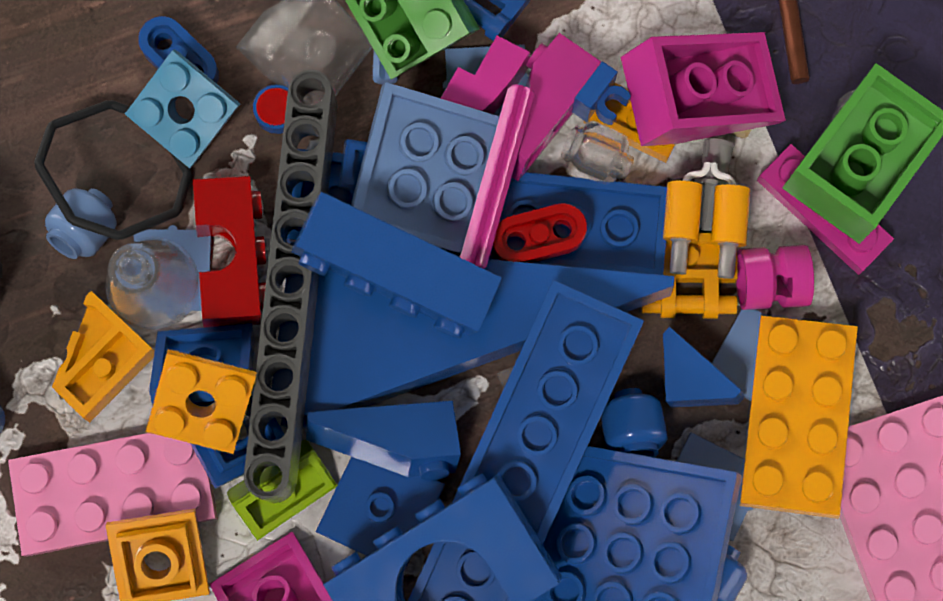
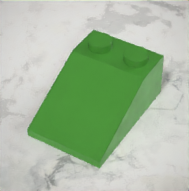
M876 63L782 189L860 244L877 227L942 138L943 110Z

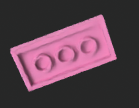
M145 433L8 460L21 555L25 557L108 541L105 525L107 522L188 509L196 510L198 523L218 519L212 482L191 444Z

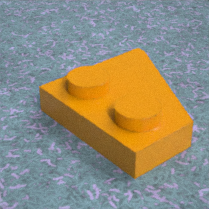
M92 291L85 297L83 304L87 307L78 332H72L66 348V360L59 366L52 388L89 423L154 358L155 352Z

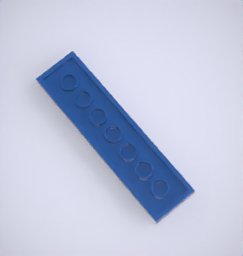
M298 149L300 151H310L307 149ZM333 152L328 195L351 205L354 191L338 188L343 153ZM525 172L519 181L511 177L499 222L513 215L561 203L575 206L586 219V235L583 243L577 250L565 255L538 261L535 264L663 275L666 240H663L667 187ZM310 181L300 182L294 187L292 196L295 198H305L313 191L315 184ZM558 224L553 228V233L559 238H566L571 234L570 229L566 225ZM302 227L295 228L289 233L287 243L296 242ZM514 236L507 241V245L512 250H520L525 246V242L522 238ZM492 247L489 259L499 260Z
M553 280L460 486L481 473L484 474L487 480L499 474L543 544L644 320ZM457 491L453 502L462 497L459 491ZM436 542L432 546L408 601L510 600L488 564L478 553L462 544Z

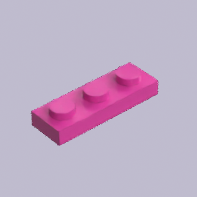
M790 144L759 175L757 181L852 270L860 275L894 238L878 224L858 244L782 189L805 158L799 150Z

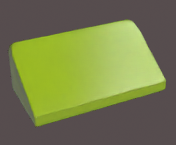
M305 439L301 441L297 484L295 491L288 499L278 503L264 501L248 490L244 480L229 489L227 496L232 506L258 541L335 489L337 484L310 443ZM270 466L262 472L260 486L263 491H272L280 485L282 480L280 467Z

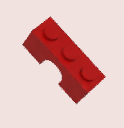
M250 176L193 179L197 237L215 236L223 238L235 250L234 259L225 268L218 271L199 272L203 327L247 323L260 325V311H263L266 282L258 283L257 265L266 264L264 236L255 237L254 219H262L261 191H251Z

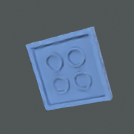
M385 82L381 87L351 206L449 253L461 255L500 116Z

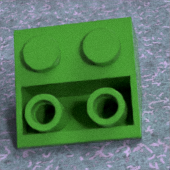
M345 0L391 80L443 52L480 29L464 0Z

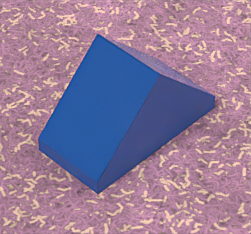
M669 327L663 333L666 402L671 408L739 404L745 398L739 387L672 328Z

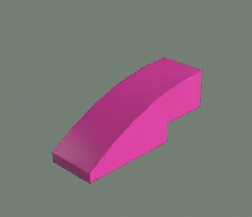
M496 36L476 74L473 75L458 67L441 99L494 114L504 103L507 89L513 84L518 85L528 70L527 62L530 59V52Z

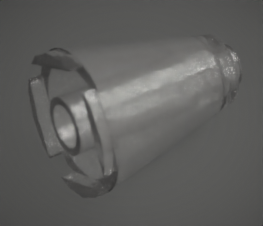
M163 237L139 238L121 246L111 256L105 277L106 296L113 311L123 321L143 330H156L173 326L181 322L194 307L200 292L198 269L192 256L178 243Z

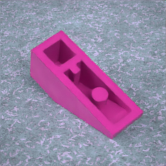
M561 33L555 37L548 47L541 43L527 62V67L531 69L525 87L534 91V99L512 174V178L516 181L522 178L574 114L572 109L576 95L601 63L600 60Z

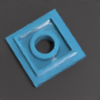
M174 49L125 115L188 168H191L241 104ZM178 96L186 97L192 102L195 110L192 120L184 119L177 113L175 102Z

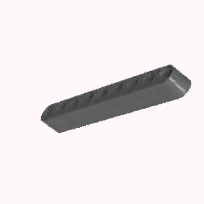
M313 69L303 70L296 74L288 88L256 365L257 374L254 382L244 469V481L248 490L256 497L270 503H278L288 499L295 491L297 484L320 275L304 268L298 263L301 257L291 253L293 246L287 244V237L295 228L303 227L312 205L320 192L325 194L329 192L338 109L337 98L327 76ZM318 90L325 93L322 100L315 105L302 103L304 97L311 91ZM313 135L320 138L318 145L310 151H300L297 149L299 142L306 136ZM310 181L315 184L313 191L305 198H295L292 196L294 187L300 182ZM291 274L304 276L303 285L297 292L290 294L282 292L281 286L286 277ZM286 321L298 322L299 330L294 339L288 342L276 340V332L281 324ZM281 369L292 370V384L283 391H273L271 388L272 376ZM276 417L286 418L288 423L286 434L277 441L267 440L265 429L270 420ZM270 466H279L282 471L280 485L272 491H263L260 486L262 472Z

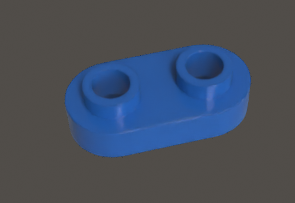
M159 16L150 19L142 26L138 37L139 46L144 56L153 66L159 69L171 51L176 49L217 84L219 71L214 58L176 20ZM164 39L172 41V45L168 49H157L160 41Z

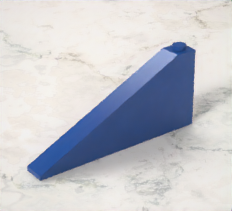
M489 259L485 270L502 277V280L479 332L471 335L463 333L461 339L434 328L436 320L418 312L417 317L413 318L392 309L389 306L391 299L373 291L371 297L349 289L344 285L345 277L328 270L325 276L319 275L303 429L306 427L307 412L369 407L521 351L553 280L624 312H628L671 296L675 276ZM291 274L286 277L284 293L297 292L303 285L304 276ZM286 321L281 324L278 341L288 342L294 339L299 330L298 322ZM290 369L277 371L273 375L272 390L283 391L292 384L293 371ZM276 417L281 419V426L288 427L286 418Z

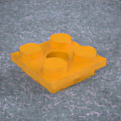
M168 349L146 432L233 454L257 372ZM195 391H205L213 396L215 402L210 406L201 407L192 403L188 396Z
M195 509L106 523V532L120 601H172L210 594ZM150 552H162L169 557L171 565L162 571L152 570L146 565L144 557Z

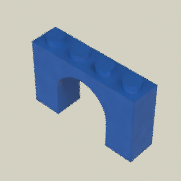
M481 473L457 488L462 497L445 507L441 499L415 514L419 524L405 533L401 531L399 526H396L373 541L377 550L361 559L358 553L354 552L333 565L331 569L335 576L323 585L333 601H405L403 576L408 561L418 549L436 542L462 544L478 553L488 564L510 601H532L560 584L562 575L500 475L498 474L487 480L484 474Z

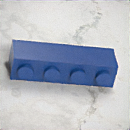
M320 192L315 199L291 253L301 257L298 263L304 268L324 276L330 270L345 277L344 285L349 289L371 297L373 291L391 299L389 306L392 309L413 318L417 317L418 312L436 320L434 328L461 339L463 333L471 335L479 332L502 280V277L323 192Z

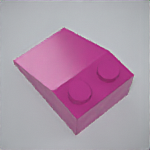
M765 32L650 37L621 56L641 146L679 144L780 124L786 121Z
M293 531L209 584L218 601H333L323 585L325 584Z

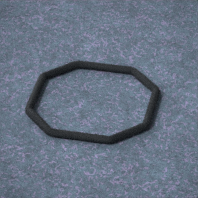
M106 100L52 120L46 126L34 163L36 171L70 224L115 240H123L177 217L183 210L192 178L191 168H188L171 153L183 173L174 207L120 231L75 216L45 167L44 162L56 129L109 109L125 114L130 106L117 101Z

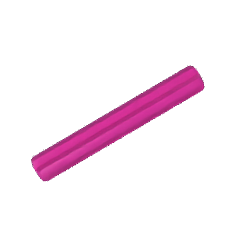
M513 84L507 89L460 258L483 269L486 268L534 99V91L532 89Z

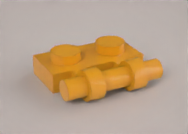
M699 233V242L689 243L686 274L670 273L672 242L666 241L663 275L675 276L672 294L669 297L642 306L641 313H660V318H675L676 314H702L703 319H718V314H737V296H719V283H736L738 279L737 249L734 278H719L717 276L720 246L711 244V233ZM676 283H702V295H676Z

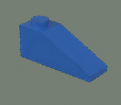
M453 401L307 412L305 437L307 441L406 477L420 476L423 480L431 481L443 479L456 471L461 452Z

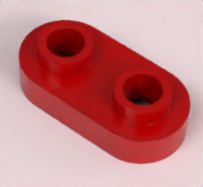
M565 203L507 217L498 224L492 245L493 251L501 261L535 263L571 253L577 250L584 241L587 231L586 219L578 208ZM558 224H563L570 229L571 234L566 238H559L553 233V228ZM517 236L524 240L525 246L520 250H512L508 247L507 241L511 237Z

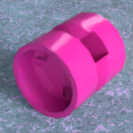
M779 246L775 254H771L766 247L743 248L737 251L738 279L736 281V289L742 310L769 309L774 301H778L783 308L806 307L812 304L814 296V269L808 246Z

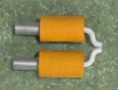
M704 162L701 170L687 173L683 181H670L667 183L663 240L672 242L670 273L686 274L689 243L699 242L703 185L690 180L706 175L711 167L715 177L728 182L725 185L715 186L711 244L720 246L717 277L732 279L735 275L737 247H745L747 245L751 189L746 186L736 185L732 176L718 170V163Z

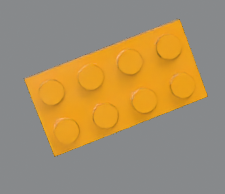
M761 315L740 506L835 519L840 517L858 326Z

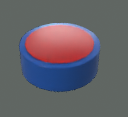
M267 86L254 99L253 112L260 127L267 132L283 133L288 87Z

